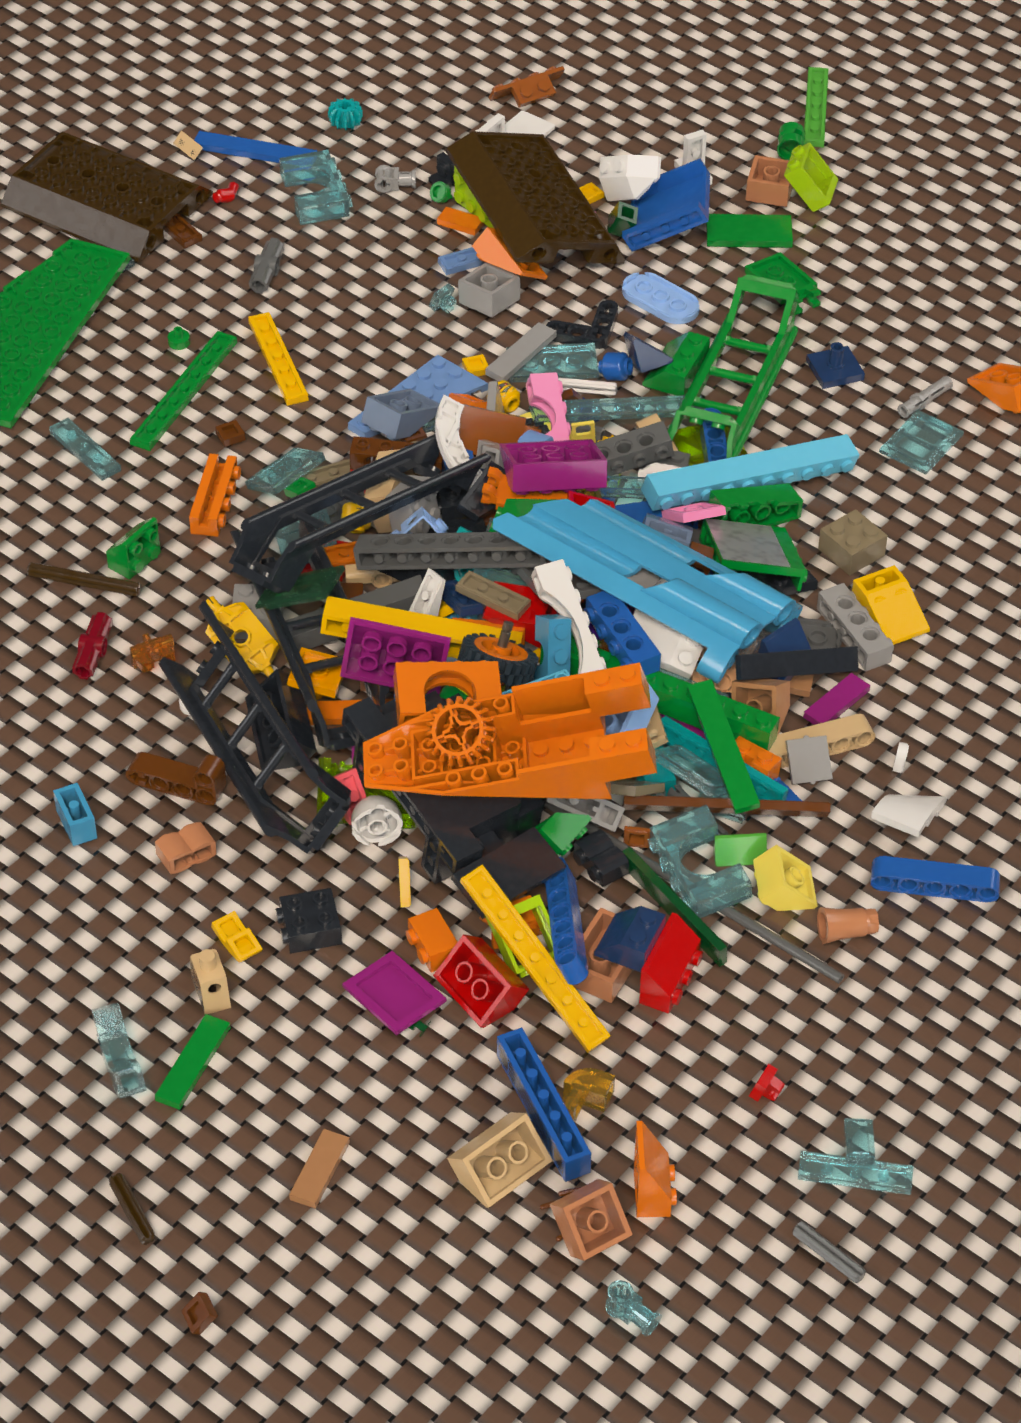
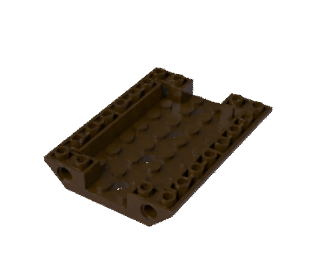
M62 131L11 175L1 207L86 242L130 253V259L140 263L164 240L163 226L174 215L181 213L189 217L213 195V191Z
M472 131L446 148L449 158L516 262L553 263L559 249H576L581 251L588 263L624 264L625 259L616 242L543 134Z

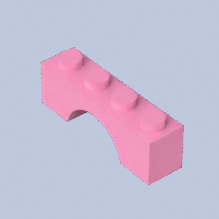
M557 372L530 374L526 382L529 405L539 408L549 418L551 431L546 435L552 436L554 441L570 440V423L566 422L565 418L567 407L565 401H562L561 396L563 386L562 382L558 381Z

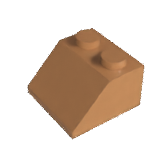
M766 678L732 681V699L780 717L777 734L779 735L790 707V681Z

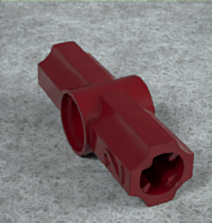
M97 612V614L92 615L86 633H82L79 637L78 654L72 666V671L80 679L88 680L89 677H92L99 659L104 658L106 655L107 638L111 631L113 620L104 612Z

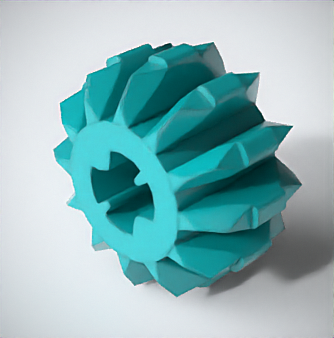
M344 98L331 102L328 111L331 126L346 130L347 128L354 129V126L360 125L363 110L358 101H354L353 98L349 100Z

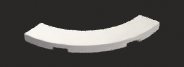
M443 395L435 417V434L440 453L450 469L468 461L469 455L459 436L460 417L464 405ZM480 469L477 472L470 488L482 474V471Z

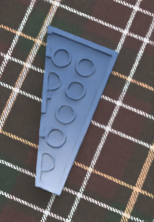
M436 355L389 392L412 389L440 404L443 395L448 397L451 393L471 395V393L479 390L482 393L488 390V383L440 355ZM363 412L348 422V430L360 437L370 438L381 433L371 430L368 425L361 422Z

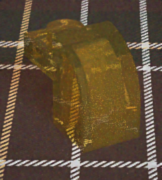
M584 1068L571 1073L564 1080L562 1101L574 1122H576L583 1106L605 1112L615 1090V1075L598 1069Z

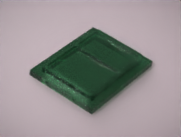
M344 565L301 573L290 592L285 591L277 594L266 588L256 602L255 607L256 609L265 608L269 610L323 600L329 596L345 570Z

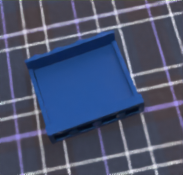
M701 158L660 174V179L657 182H653L651 187L638 200H631V205L638 207L637 224L632 228L622 231V237L632 252L709 222L710 173Z

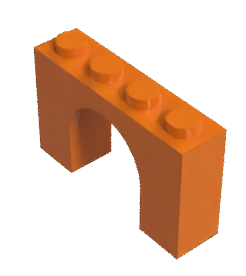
M498 661L395 662L393 681L398 726L426 713L425 694L437 686L448 685L457 687L473 700L502 695Z

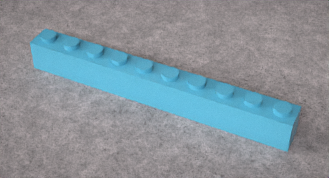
M848 434L647 474L641 491L652 511L666 510L679 505L709 501L710 490L790 484L795 481L829 476L838 472H848L853 470L860 454Z

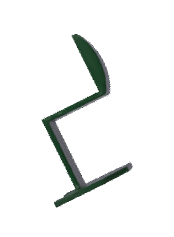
M418 1021L408 1028L413 1031L415 1028L421 1030V1037L428 1029L431 1021L428 1025Z

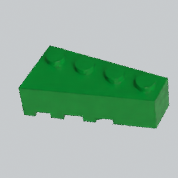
M789 483L710 490L709 503L725 506L726 515L709 519L776 526L800 518L803 499Z

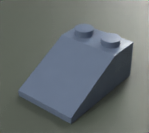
M412 389L367 396L361 422L368 425L371 430L385 434L388 439L398 441L401 438L410 437L436 416L439 403Z

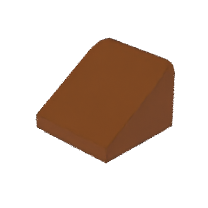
M624 827L625 844L632 847L649 848L650 828Z

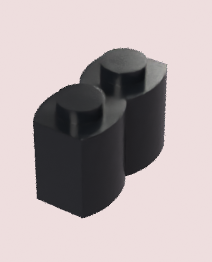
M601 829L574 842L573 858L579 866L582 865L587 869V873L593 882H597L604 887L629 874V861L627 857Z

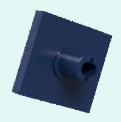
M840 342L832 343L829 350L807 354L806 362L822 389L864 380L865 373L849 346H843Z

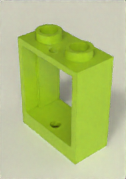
M810 142L803 146L795 147L791 152L792 154L784 176L811 211L815 212L830 204L838 178Z
M540 894L513 905L519 914L532 909L550 951L549 954L554 959L550 918ZM487 919L505 963L516 975L519 974L520 978L528 976L529 974L522 964L517 965L512 951Z

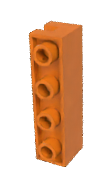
M209 453L189 515L191 534L218 537L221 528L225 527L226 511H230L231 496H234L236 492V480H239L241 476V466H237V456L228 455L225 463H219V454Z

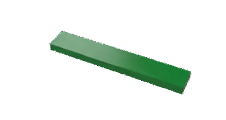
M712 679L687 685V691L735 814L760 808V801Z

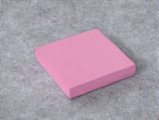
M699 502L662 511V518L681 523L726 515L725 506L707 502Z

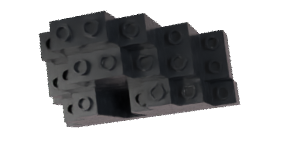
M436 690L425 695L426 712L436 708L438 704L447 705L446 699L441 698ZM459 693L449 697L454 704L456 697L461 696ZM368 697L343 709L342 725L355 741L352 768L357 769L365 790L368 788L364 786L363 742L398 726L396 702L394 699L378 705ZM392 791L425 836L421 866L434 884L451 877L464 867L538 825L541 821L544 803L546 802V798L441 796Z

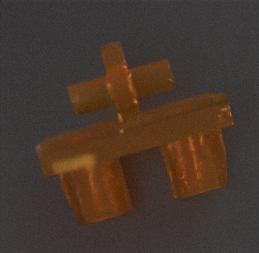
M148 633L143 634L142 643L129 647L133 668H140L143 673L151 671L154 668V662L160 661L163 657L176 661L174 640L171 634L151 639Z

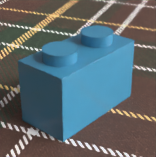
M74 783L53 790L56 811L72 845L76 846L97 839L95 818L79 784Z

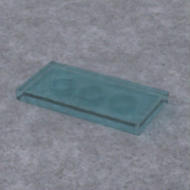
M595 343L547 345L511 376L509 381L511 383L527 382L530 374L557 372L560 378H599Z

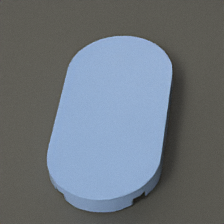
M639 272L633 273L623 281L622 294L624 298L663 321L672 324H685L693 321L699 315V301L695 295L654 273L645 272V275H639Z

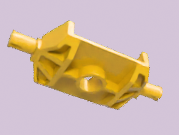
M214 596L209 597L211 601L207 599V604L214 612L216 618L234 631L230 639L234 641L235 647L252 673L262 672L267 677L274 672L271 664L280 648L276 640L244 602L224 607L219 604ZM208 624L205 633L215 644L217 640H220ZM239 632H246L248 639L244 643H237L235 636Z

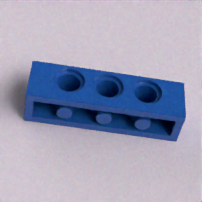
M605 591L586 597V608L584 611L588 615L589 623L591 622L594 625L597 635L600 639H604L610 653L617 657L620 665L640 662L645 676L660 671L661 653L624 602Z

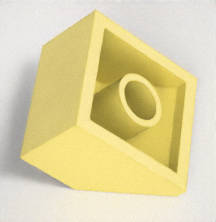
M778 845L773 846L753 860L754 876L758 887L757 895L764 905H768L776 911L805 910L818 907L811 867Z

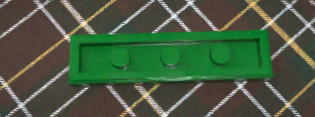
M205 1014L156 1092L155 1101L178 1110L182 1108L231 1028L230 1022Z

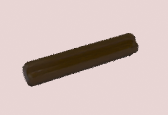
M120 1173L109 1178V1185L140 1242L144 1245L155 1240V1233L124 1176Z

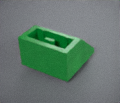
M155 517L137 524L106 551L109 569L130 580L159 556L161 551L158 523Z
M555 812L536 825L535 828L558 856H563L573 847L571 844L573 840H578L586 833L588 829L585 826L592 818L589 815Z

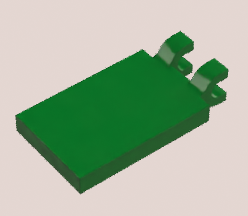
M781 252L745 266L746 275L749 274L791 283L800 294L795 315L803 312V309L798 305L803 302V298H807L812 308L821 305V302L816 297L821 295V291L817 288L818 283ZM774 298L781 305L786 303V300Z

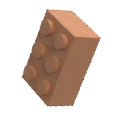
M600 908L583 934L588 976L585 980L573 986L576 989L612 1003L633 969L594 956V951L615 915L611 911Z

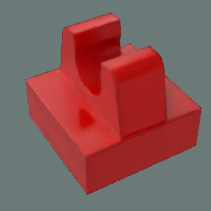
M768 1064L749 1097L757 1102L761 1096L775 1101L785 1086L781 1080L774 1076L778 1069Z

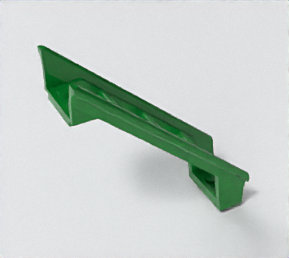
M749 274L738 278L730 311L726 315L667 430L671 441L683 419L689 418V422L696 425H702L703 422L711 423V427L718 430H725V427L730 428L726 458L740 455L798 333V328L794 326L800 294L791 283ZM745 292L786 300L779 331L772 346L730 336ZM725 345L768 354L758 375H748L715 367ZM709 376L753 385L743 406L737 407L700 398L699 396ZM694 406H695V407L704 408V409H706V408H715V409H718V410H719L720 412H722V413L731 414V415H735V416H738V417H737V419H736V421H735V420H734L731 416H729V415H724V414H720V413H715V412H711V411H707V410H702V409L694 408Z

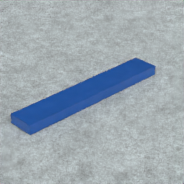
M199 131L194 139L203 147V151L305 168H312L318 157V151L313 149Z

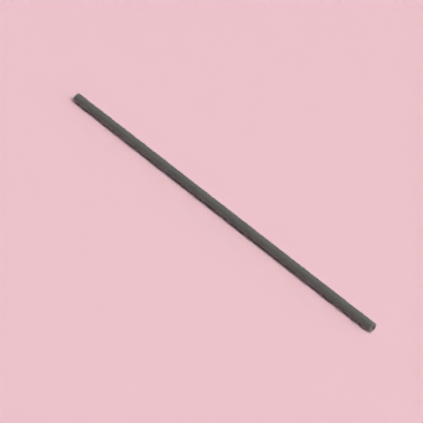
M548 802L544 803V807L553 813H569ZM590 822L585 826L588 829L586 831L588 834L600 829ZM605 832L613 844L621 851L630 847ZM633 849L658 876L838 984L843 980L844 974Z

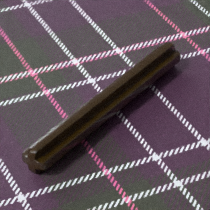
M30 562L27 567V575L31 577L135 597L139 596L141 592V584L139 582Z

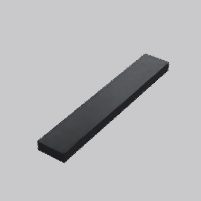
M858 646L735 655L736 680L859 671Z

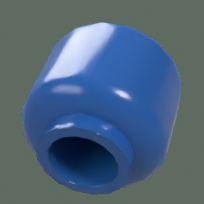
M608 352L599 361L598 369L607 381H624L633 372V361L625 352Z

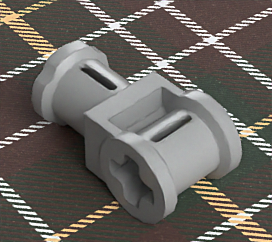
M380 165L375 170L377 179L374 186L379 192L399 191V186L416 188V170L411 172L399 171V167H390L388 165Z

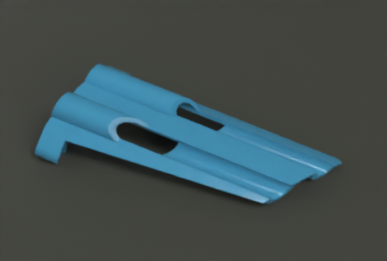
M569 499L533 504L532 510L524 516L516 517L510 513H505L493 518V530L551 562L563 559L565 566H569L572 574L706 647L707 650L701 658L696 672L708 679H712L717 684L722 680L727 669L729 670L736 660L735 655L739 654V649L749 647L759 636L762 629L773 633L795 617L798 619L803 609V606L798 604L796 600L746 573H737L596 499H589L582 506ZM697 561L719 574L705 575L689 565ZM642 568H645L668 582L644 588L628 579V577L637 574Z

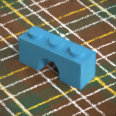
M559 614L536 615L535 640L541 643L544 657L542 664L536 667L534 680L563 669H567L570 674L572 618Z

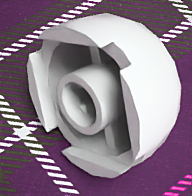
M372 795L363 798L354 807L351 815L352 834L357 841L370 846V843L379 842L378 846H384L395 841L400 836L403 825L399 807L386 796Z

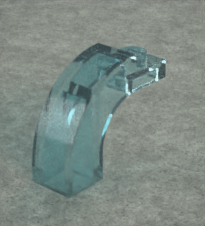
M119 1003L91 1010L101 1053L118 1097L121 1099L147 1091L140 1064L133 1054Z

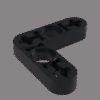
M612 300L600 302L591 326L558 320L548 322L546 326L557 331V337L552 341L595 349L606 347L618 317V304ZM599 323H607L609 325L601 326ZM573 333H580V334H582V335H581V336H574V335H572V334H573Z

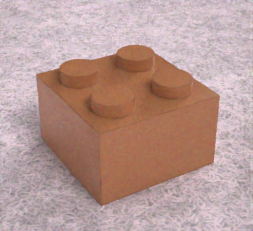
M755 155L747 179L746 201L787 207L793 186L784 176L789 160Z
M597 1179L550 1204L571 1257L585 1261L633 1235L611 1182Z

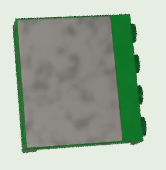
M709 518L703 519L699 541L703 545L714 548L712 560L733 570L790 576L796 590L801 591L802 583H805L807 580V569L804 567L802 558H800L797 548L794 546L786 528Z

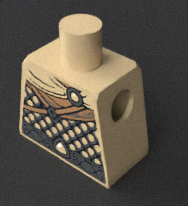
M205 949L199 953L192 954L190 956L191 978L204 1014H211L231 1008L227 977L217 950ZM214 984L216 992H209L208 988Z

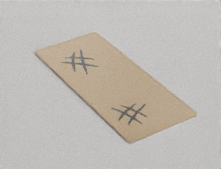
M183 131L179 133L173 142L174 145L193 160L196 159L203 148Z

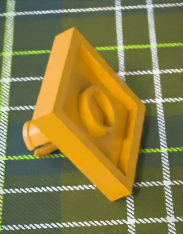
M301 647L299 652L304 664L337 657ZM342 666L309 673L316 700L321 699L322 695L331 698L336 697L343 677H340ZM291 671L287 685L299 689Z

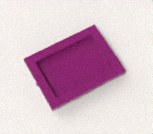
M393 951L342 983V987L395 1035H398L447 1002V998Z

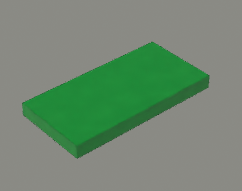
M709 214V222H706L708 247H793L791 215Z

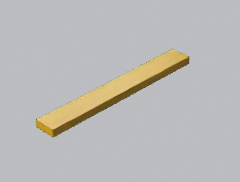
M483 864L461 878L460 883L586 1052L589 1053L608 1040L611 1035L575 987L567 984L554 959Z

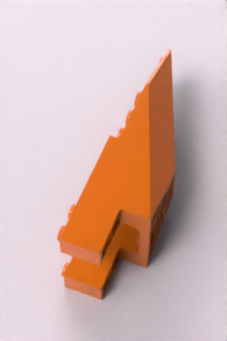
M639 662L512 686V693L473 700V704L476 701H480L482 708L486 707L490 710L488 716H492L495 721L489 726L495 727L496 732L489 734V736L493 737L495 742L487 743L491 752L488 753L484 750L481 752L484 760L474 757L475 765L473 766L466 760L464 768L459 767L458 763L451 767L448 765V760L445 763L440 762L439 756H434L431 753L434 747L427 746V742L432 738L425 736V732L432 730V728L427 726L426 722L434 721L435 718L430 715V712L433 711L438 714L440 710L436 707L363 742L365 788L441 796L612 799L610 781L657 773L655 749L647 728L606 735L605 716L651 707L649 685L642 666ZM458 713L463 722L477 721L476 716L472 713ZM450 719L446 721L442 732L450 726ZM460 726L459 732H456V735L461 737L465 729ZM479 732L473 735L471 739L472 745L476 742ZM458 742L444 743L449 751H463Z

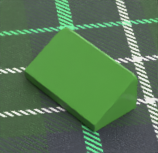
M766 833L714 836L713 855L715 866L754 865L753 860L767 851Z

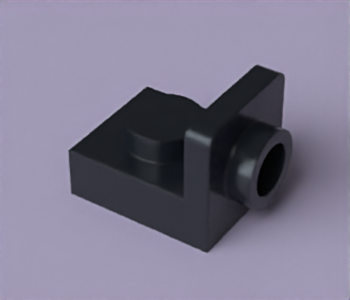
M442 152L437 155V172L429 176L428 181L431 184L441 181L450 186L455 183L453 178L454 164L449 156Z

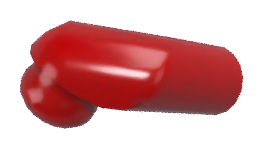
M230 182L228 188L218 189L212 195L213 201L215 203L232 202L239 185L236 182Z

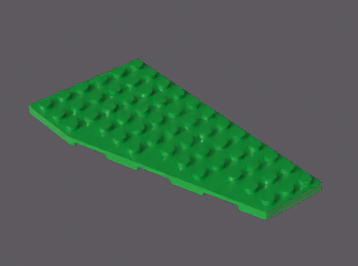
M71 238L54 250L50 258L32 271L26 270L3 287V291L0 293V426L7 428L14 426L131 260L130 253Z

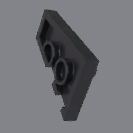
M492 460L456 509L475 522L496 511V504L481 503L482 488L489 478L487 476L489 467L498 468L506 475L505 469Z

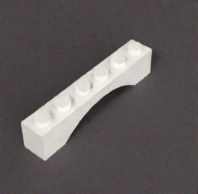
M563 559L536 566L531 577L539 598L551 605L560 615L572 618L571 631L576 641L579 657L578 674L607 669L604 658L598 654L596 636L591 634L589 630L588 615L585 611H582L580 606V593L578 589H574L571 582L572 572L569 566H565Z

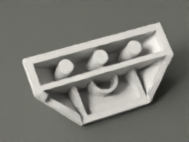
M644 155L601 157L599 179L607 201L638 200L651 187L653 182H657L660 179L661 157Z

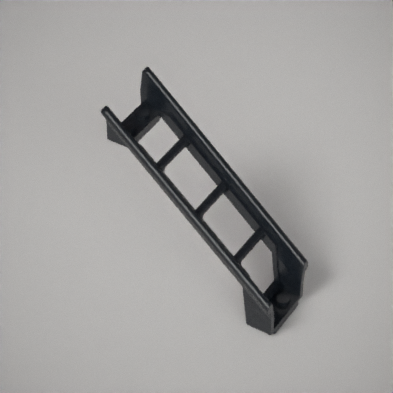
M436 434L431 435L244 519L241 524L242 533L239 542L229 563L234 565L231 571L277 594L285 591L290 592L317 547L440 489L446 488L460 494L462 489L468 491L477 472L484 463L491 459V456L483 453L441 473L442 470L433 466L440 450ZM413 468L414 473L431 478L420 481L404 474V472ZM390 478L410 486L378 502L358 495V493ZM345 499L364 507L330 524L311 516ZM297 521L317 529L291 541L277 560L273 569L259 563L279 529Z
M299 521V538L315 531V528ZM239 529L230 531L236 546L241 536ZM323 545L317 547L307 564L310 563L313 572L300 574L294 586L318 581L326 600L327 596L348 600ZM274 556L260 560L261 564L271 569L274 568L277 562ZM252 581L305 703L311 712L318 745L334 751L355 746V741L343 725L327 729L326 722L318 707L312 680L309 675L312 672L342 666L344 655L304 664L290 633L294 630L322 624L323 614L285 622L272 591ZM364 682L367 697H370L375 704H384L385 695L390 690L389 687Z
M203 600L198 608L220 640H217L209 652L213 656L209 662L204 659L197 668L196 672L199 673V676L184 665L166 657L161 659L159 666L214 754L224 762L227 775L264 834L268 837L277 835L286 839L307 854L312 847L318 851L347 813L351 804L352 791L308 758L235 647L234 641L230 639L234 631L220 622L207 602ZM226 655L230 663L205 697L200 687L204 686ZM237 671L256 702L230 736L211 706ZM263 711L282 743L256 777L237 745ZM288 752L292 758L300 763L310 779L329 796L307 828L273 804L263 788L266 781Z

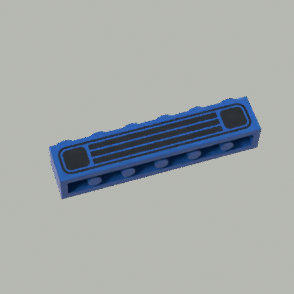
M521 1027L497 1036V1057L563 1180L567 1182L591 1173V1152L523 1028Z

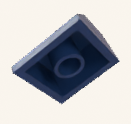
M795 617L762 639L758 653L808 650L811 647L800 621ZM793 676L773 677L766 679L791 681Z
M643 906L616 913L594 951V956L641 972L643 965L665 927L666 914Z

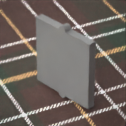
M805 735L801 739L785 741L792 785L808 782L812 785L816 781L833 779L826 735L817 737Z

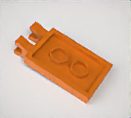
M490 466L487 474L489 477L488 481L484 483L482 488L481 503L496 504L497 510L499 506L504 507L506 499L561 500L568 499V492L553 490L552 493L544 494L539 491H529V494L519 495L512 492L506 475L498 468Z

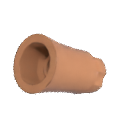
M820 907L817 914L820 940L823 944L838 940L875 934L879 931L876 909Z

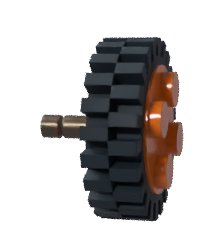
M504 621L499 638L492 634L488 637L485 633H480V635L472 633V635L464 636L457 660L463 662L498 661L501 686H512V684L517 686L533 681L539 658L536 657L537 654L532 652L530 648H524L525 645L521 643L515 644L516 641L514 640L509 641L514 623Z

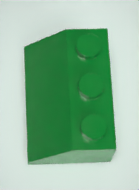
M689 331L669 341L663 352L673 358L672 363L650 370L642 382V386L684 398L709 350L710 337Z

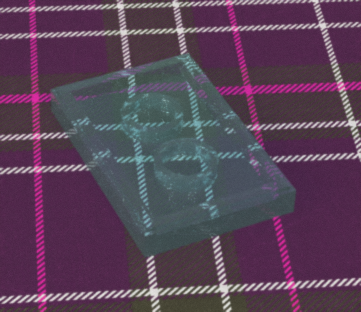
M293 448L246 480L245 484L247 489L277 494L326 459L323 452Z

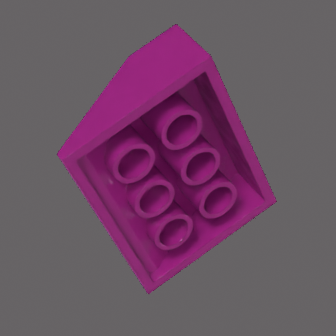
M592 439L499 444L508 485L512 492L516 494L526 495L529 494V491H539L540 493L548 494L552 493L553 490L575 492L576 489L598 491L600 488L607 487V459Z
M350 617L340 677L394 688L395 662H446L451 637ZM441 686L432 688L426 694H429L435 690L438 694H440Z

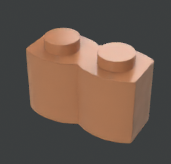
M201 822L188 824L179 832L164 834L155 841L156 855L170 874L180 873L193 864L203 863L217 854L216 842Z

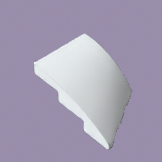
M888 794L875 806L871 819L919 837L925 826H929L934 816H938L947 801V797Z

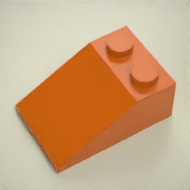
M487 227L472 245L477 252L476 256L483 262L490 263L520 276L546 280L548 277L538 263L516 262L495 228Z
M998 363L967 378V382L1001 409L1012 411L1015 414L1021 413V366Z
M636 1121L633 1169L636 1217H671V1205L677 1204L676 1188H671L670 1183L675 1181L674 1164H669L668 1152L644 1122Z

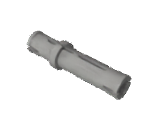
M943 376L920 393L912 394L909 400L898 406V413L901 417L907 418L915 411L924 409L927 403L953 387L952 380L948 376Z

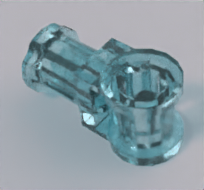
M622 1280L612 1282L607 1291L608 1299L605 1305L607 1313L614 1318H619L627 1325L630 1322L634 1323L642 1330L641 1332L644 1336L650 1335L659 1324L662 1317L661 1314L658 1312L653 1313L642 1304L643 1298L633 1291L632 1286L628 1282Z

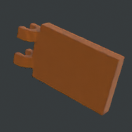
M463 404L459 436L465 449L473 451V455H477L479 440L485 439L499 444L518 443L520 436L526 431L534 430L540 433L542 431L538 429L539 427L526 425L525 417Z

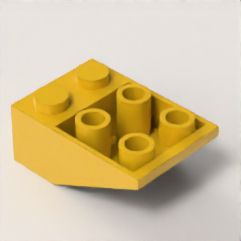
M895 565L853 580L852 591L856 599L862 606L866 607L870 617L880 625L882 632L887 638L889 637L892 640L893 645L930 632V627L907 579Z

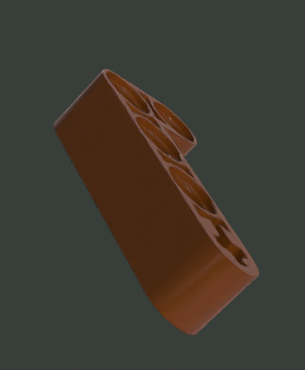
M138 752L125 774L126 778L135 785L210 806L217 802L226 786L224 762L219 757L210 754L203 758L199 767L150 753Z

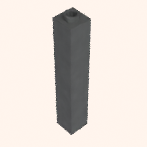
M417 575L348 600L409 611L423 580L421 575ZM324 608L297 616L285 622L323 614ZM321 624L290 632L299 652L301 647L310 649L342 638L321 634Z

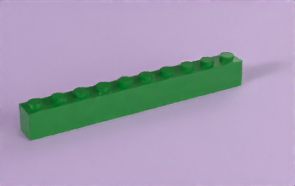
M571 638L570 675H576L579 668L578 649L575 639ZM542 645L540 653V664H542L544 657ZM597 648L599 656L605 660L606 668L621 666L616 656ZM660 671L645 676L647 682L659 697L657 703L659 713L702 729L687 691V685H691V683ZM718 694L734 738L736 739L741 736L769 751L777 739L780 717Z

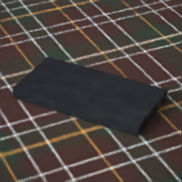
M533 827L454 873L451 880L481 918L484 919L486 916L460 883L461 878L482 864L510 902L563 872L566 865L538 830Z

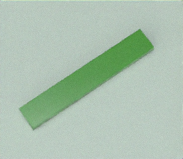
M808 67L804 145L810 142L813 147L824 148L829 68Z

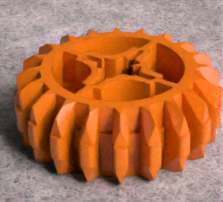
M457 696L455 704L448 698L446 699L447 707L438 704L437 707L440 712L438 714L433 711L430 712V715L435 719L433 722H426V725L432 728V730L425 732V736L432 738L427 742V746L434 747L431 753L434 756H439V761L442 763L448 760V765L451 767L458 763L459 767L464 768L466 760L473 766L475 765L474 757L484 760L481 752L483 750L488 753L491 752L487 743L495 742V739L489 736V734L496 732L495 727L489 726L495 721L492 716H488L490 710L486 707L482 708L480 701H476L473 704L471 697H467L463 701L461 696ZM458 713H472L476 716L477 721L463 722ZM450 719V726L442 732L446 721ZM460 726L465 729L461 737L456 735V732H459ZM479 732L476 742L472 745L471 739L473 735ZM458 742L463 751H449L444 743Z

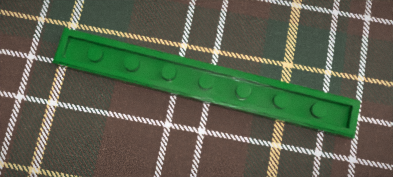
M220 331L213 335L131 436L130 445L148 451L152 450L237 344L236 336Z

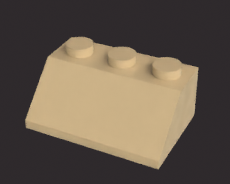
M510 1112L447 1158L460 1183L486 1208L491 1207L552 1162L527 1113Z

